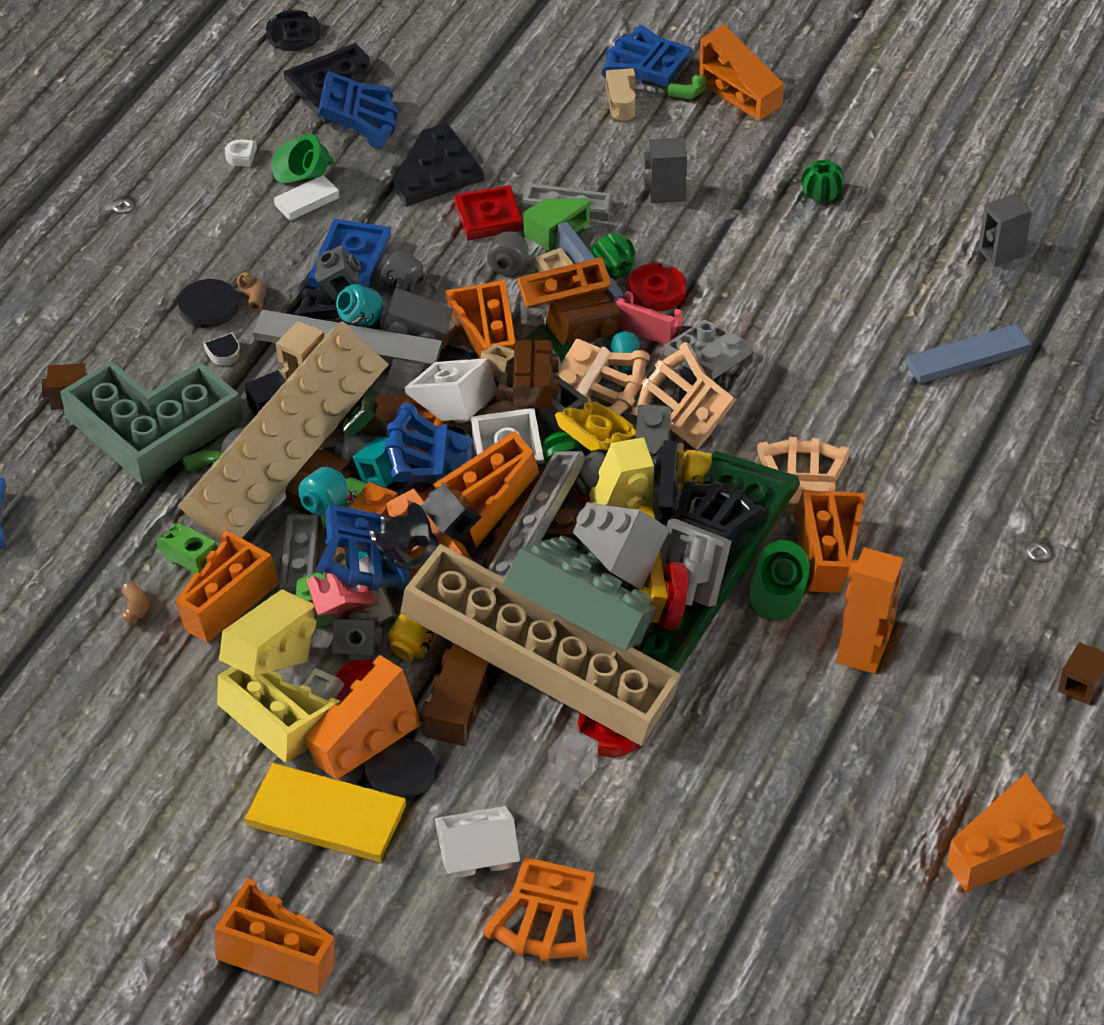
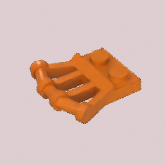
M524 857L511 896L486 923L483 935L490 940L496 938L513 949L515 955L523 957L527 953L540 956V961L550 962L551 959L577 957L578 961L588 960L583 919L585 918L587 905L595 884V873ZM520 906L527 907L518 935L504 926ZM538 911L552 913L543 942L529 939ZM563 917L573 918L576 942L555 944Z

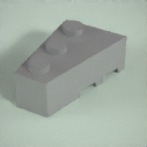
M586 503L577 516V524L573 533L610 572L642 590L670 528L640 510Z

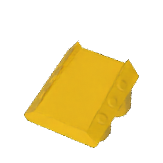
M597 402L585 403L583 410L569 407L564 409L563 412L555 414L559 427L590 451L597 450L607 454L611 443L632 440L636 436V430L630 422L610 407H605Z

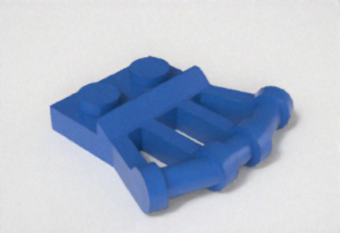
M639 25L634 28L632 33L626 36H619L614 43L615 46L607 50L605 54L607 60L602 67L601 73L606 78V70L634 68L635 77L642 84L645 81L668 87L691 59L692 47L661 38L645 26Z
M328 71L324 80L318 116L342 124V129L353 128L368 138V143L372 147L381 148L386 142V137L395 131L398 109L393 105V93L390 87L362 84Z
M403 403L397 410L398 416L387 426L386 434L389 440L385 444V454L390 458L393 467L391 475L395 482H426L433 485L472 459L474 438L447 430V425L445 424L435 426L419 415L416 407L410 403ZM406 425H409L419 433L408 430ZM404 444L427 451L428 454L405 447ZM405 462L422 468H410Z
M329 504L325 512L327 530L325 543L328 545L315 570L322 575L324 572L334 574L338 579L344 581L346 586L356 587L357 585L367 586L368 590L376 592L380 588L387 587L405 589L411 581L408 569L396 567L371 540L369 529L375 530L380 535V518L384 515ZM336 547L345 548L346 567L330 560ZM358 551L367 552L369 573L360 571ZM380 555H383L392 571L391 574H382Z

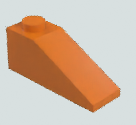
M602 257L517 278L526 308L549 306L550 303L605 292L611 286Z

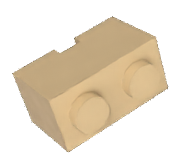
M297 321L276 343L278 361L284 365L280 373L285 380L292 375L324 338L323 331Z

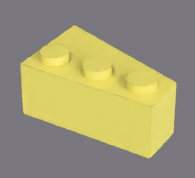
M644 437L611 443L598 472L600 476L596 487H592L590 490L589 503L636 510L639 509V506L653 507L654 464Z
M281 589L223 630L219 661L253 677L308 662L311 637L316 627V620L314 619L316 609L314 604Z
M231 667L218 675L217 705L285 763L309 749L304 736L334 704L337 706L341 704L340 700L333 697L326 700L312 694V688L303 684L298 688L284 682L283 676L275 672L253 677Z

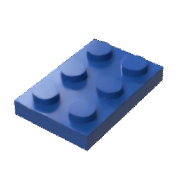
M334 219L317 257L328 250L342 245L348 254H354L359 261L361 268L358 271L360 285L370 288L391 238V227ZM315 261L308 277L309 286L321 288L315 278V272L317 271Z

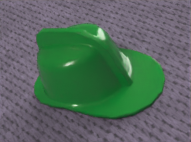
M307 134L291 139L278 148L273 157L272 174L281 183L314 180L325 173L327 166L334 163V159L329 156L327 148L320 144L316 135Z
M775 541L766 546L758 558L750 584L749 597L755 611L768 620L788 618L797 611L802 601L809 578L810 562L807 554L799 545L791 541Z

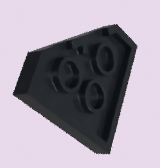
M353 43L283 71L284 80L318 116L324 80L328 71L363 84L370 67V59L357 43ZM318 116L325 125L334 122Z
M446 122L421 131L393 181L394 191L407 207L484 181V171Z

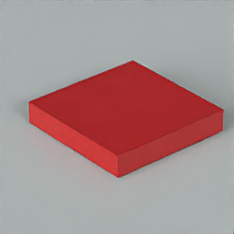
M511 185L454 195V203L467 240L495 236L503 232L524 230V221Z

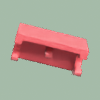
M629 291L625 292V299L619 298L617 300L616 306L620 309L621 313L617 328L627 332H632L638 336L665 345L679 335V325H684L682 323L683 312L679 309H675L674 317L661 314L652 309L634 304L633 293Z
M328 573L327 579L313 576L306 580L317 615L349 616V611H364L379 604L377 597L373 596L372 591L368 590L367 586L360 585L359 592L352 591V587L346 586L345 582L338 580L334 574Z

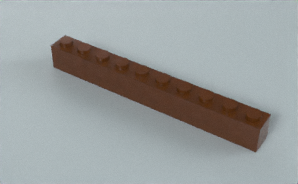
M538 469L539 474L505 513L502 525L496 526L493 536L494 545L492 549H487L485 552L484 568L488 569L541 477L543 469ZM544 535V537L542 538L541 541H545V540H546L545 535ZM453 643L451 649H446L442 659V672L440 675H435L432 682L431 699L429 702L425 701L421 708L420 722H424L425 737L466 746L497 666Z

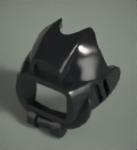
M411 503L408 506V513L406 515L397 517L381 516L380 535L375 530L369 529L373 544L398 568L416 569L422 567L440 545L438 538L432 533L425 511L417 503ZM415 546L427 547L424 553L417 559L408 555Z

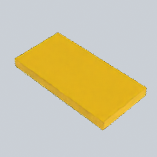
M272 763L245 817V824L248 827L381 863L406 807V801L402 797Z

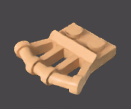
M576 338L559 366V373H556V375L586 396L588 402H591V395L613 404L610 408L620 415L626 409H632L635 403L634 397L637 392H641L643 386L641 382L644 380L645 366L649 364L650 355L641 350L633 351L632 353H613L603 346L599 348ZM609 365L633 366L632 375L609 368ZM603 378L626 388L623 392L618 393L598 384Z
M688 342L680 345V350L662 361L658 360L654 365L656 369L649 378L645 377L641 382L643 385L637 406L632 408L631 415L637 416L638 405H650L653 394L674 410L671 413V430L698 450L737 399L705 374L692 347ZM687 360L697 381L694 385H691L677 374L673 368ZM666 376L687 392L680 403L659 387Z
M789 436L788 440L771 444L765 441L757 445L758 455L762 464L777 470L778 468L772 456L788 453L787 473L796 475L799 478L800 486L783 512H796L803 490L835 491V482L850 454V448L845 446L838 448L821 442L820 438H811V441L797 440V437ZM796 453L810 454V473H796ZM819 455L835 460L827 474H818Z

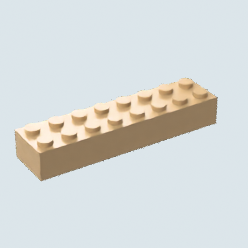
M343 321L326 334L178 504V507L219 544L222 543L221 536L225 530L242 538L389 364Z
M442 544L436 548L406 586L400 612L402 615L640 746L643 745L674 698L681 677L680 673L634 648L626 651L621 650L503 586L505 578Z

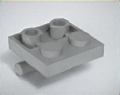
M706 320L699 322L664 345V356L668 357L680 350V345L688 342L705 374L712 380L752 354V343ZM686 360L673 368V370L682 376L683 367L685 366L689 369L691 367Z
M677 519L668 520L667 527L670 530L660 552L662 568L668 562H680L685 565L688 580L685 605H692L693 601L708 607L716 605L732 541Z

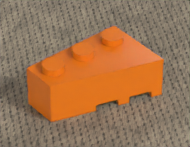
M505 280L445 291L448 306L453 308L451 318L472 349L479 355V359H481V353L494 344L514 350L516 337Z
M513 431L433 485L437 488L444 482L459 490L482 517L465 534L474 547L477 548L539 474L534 452L520 435Z
M225 530L222 534V543L218 549L210 551L206 557L208 563L201 573L196 572L175 601L184 629L206 643H209L280 584L272 555L228 530Z

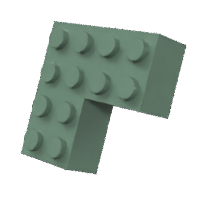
M112 360L60 391L66 418L142 485L182 460V457L190 455L243 421L239 393L201 362L191 366L150 393Z
M561 535L560 538L554 537L520 548L503 586L623 651L641 643L659 607L651 603V596L637 589H633L631 592L621 587L622 581L612 576V572L591 551L587 554L578 549L579 544L566 536Z

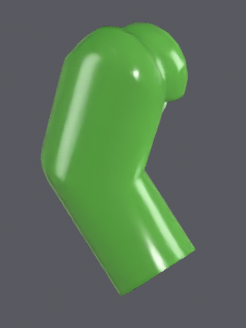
M694 75L692 84L689 85L670 83L668 97L692 99L705 93L708 88L706 86L707 77L704 75Z
M202 450L182 457V463L185 471L190 472L211 464L213 465L223 453L221 450Z

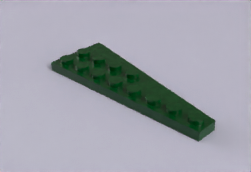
M719 451L713 452L711 455L712 463L709 472L704 475L703 484L721 482L726 484L730 490H743L754 504L762 505L767 510L768 516L761 525H752L735 537L733 547L729 550L716 605L708 607L696 601H693L692 605H685L682 620L674 631L661 629L656 623L651 637L648 636L643 654L676 672L680 671L800 486L798 476ZM704 497L696 498L694 509H696ZM725 501L717 503L706 519L712 521ZM741 509L736 510V512L733 514V516L726 525H728L733 520L738 518L744 512Z

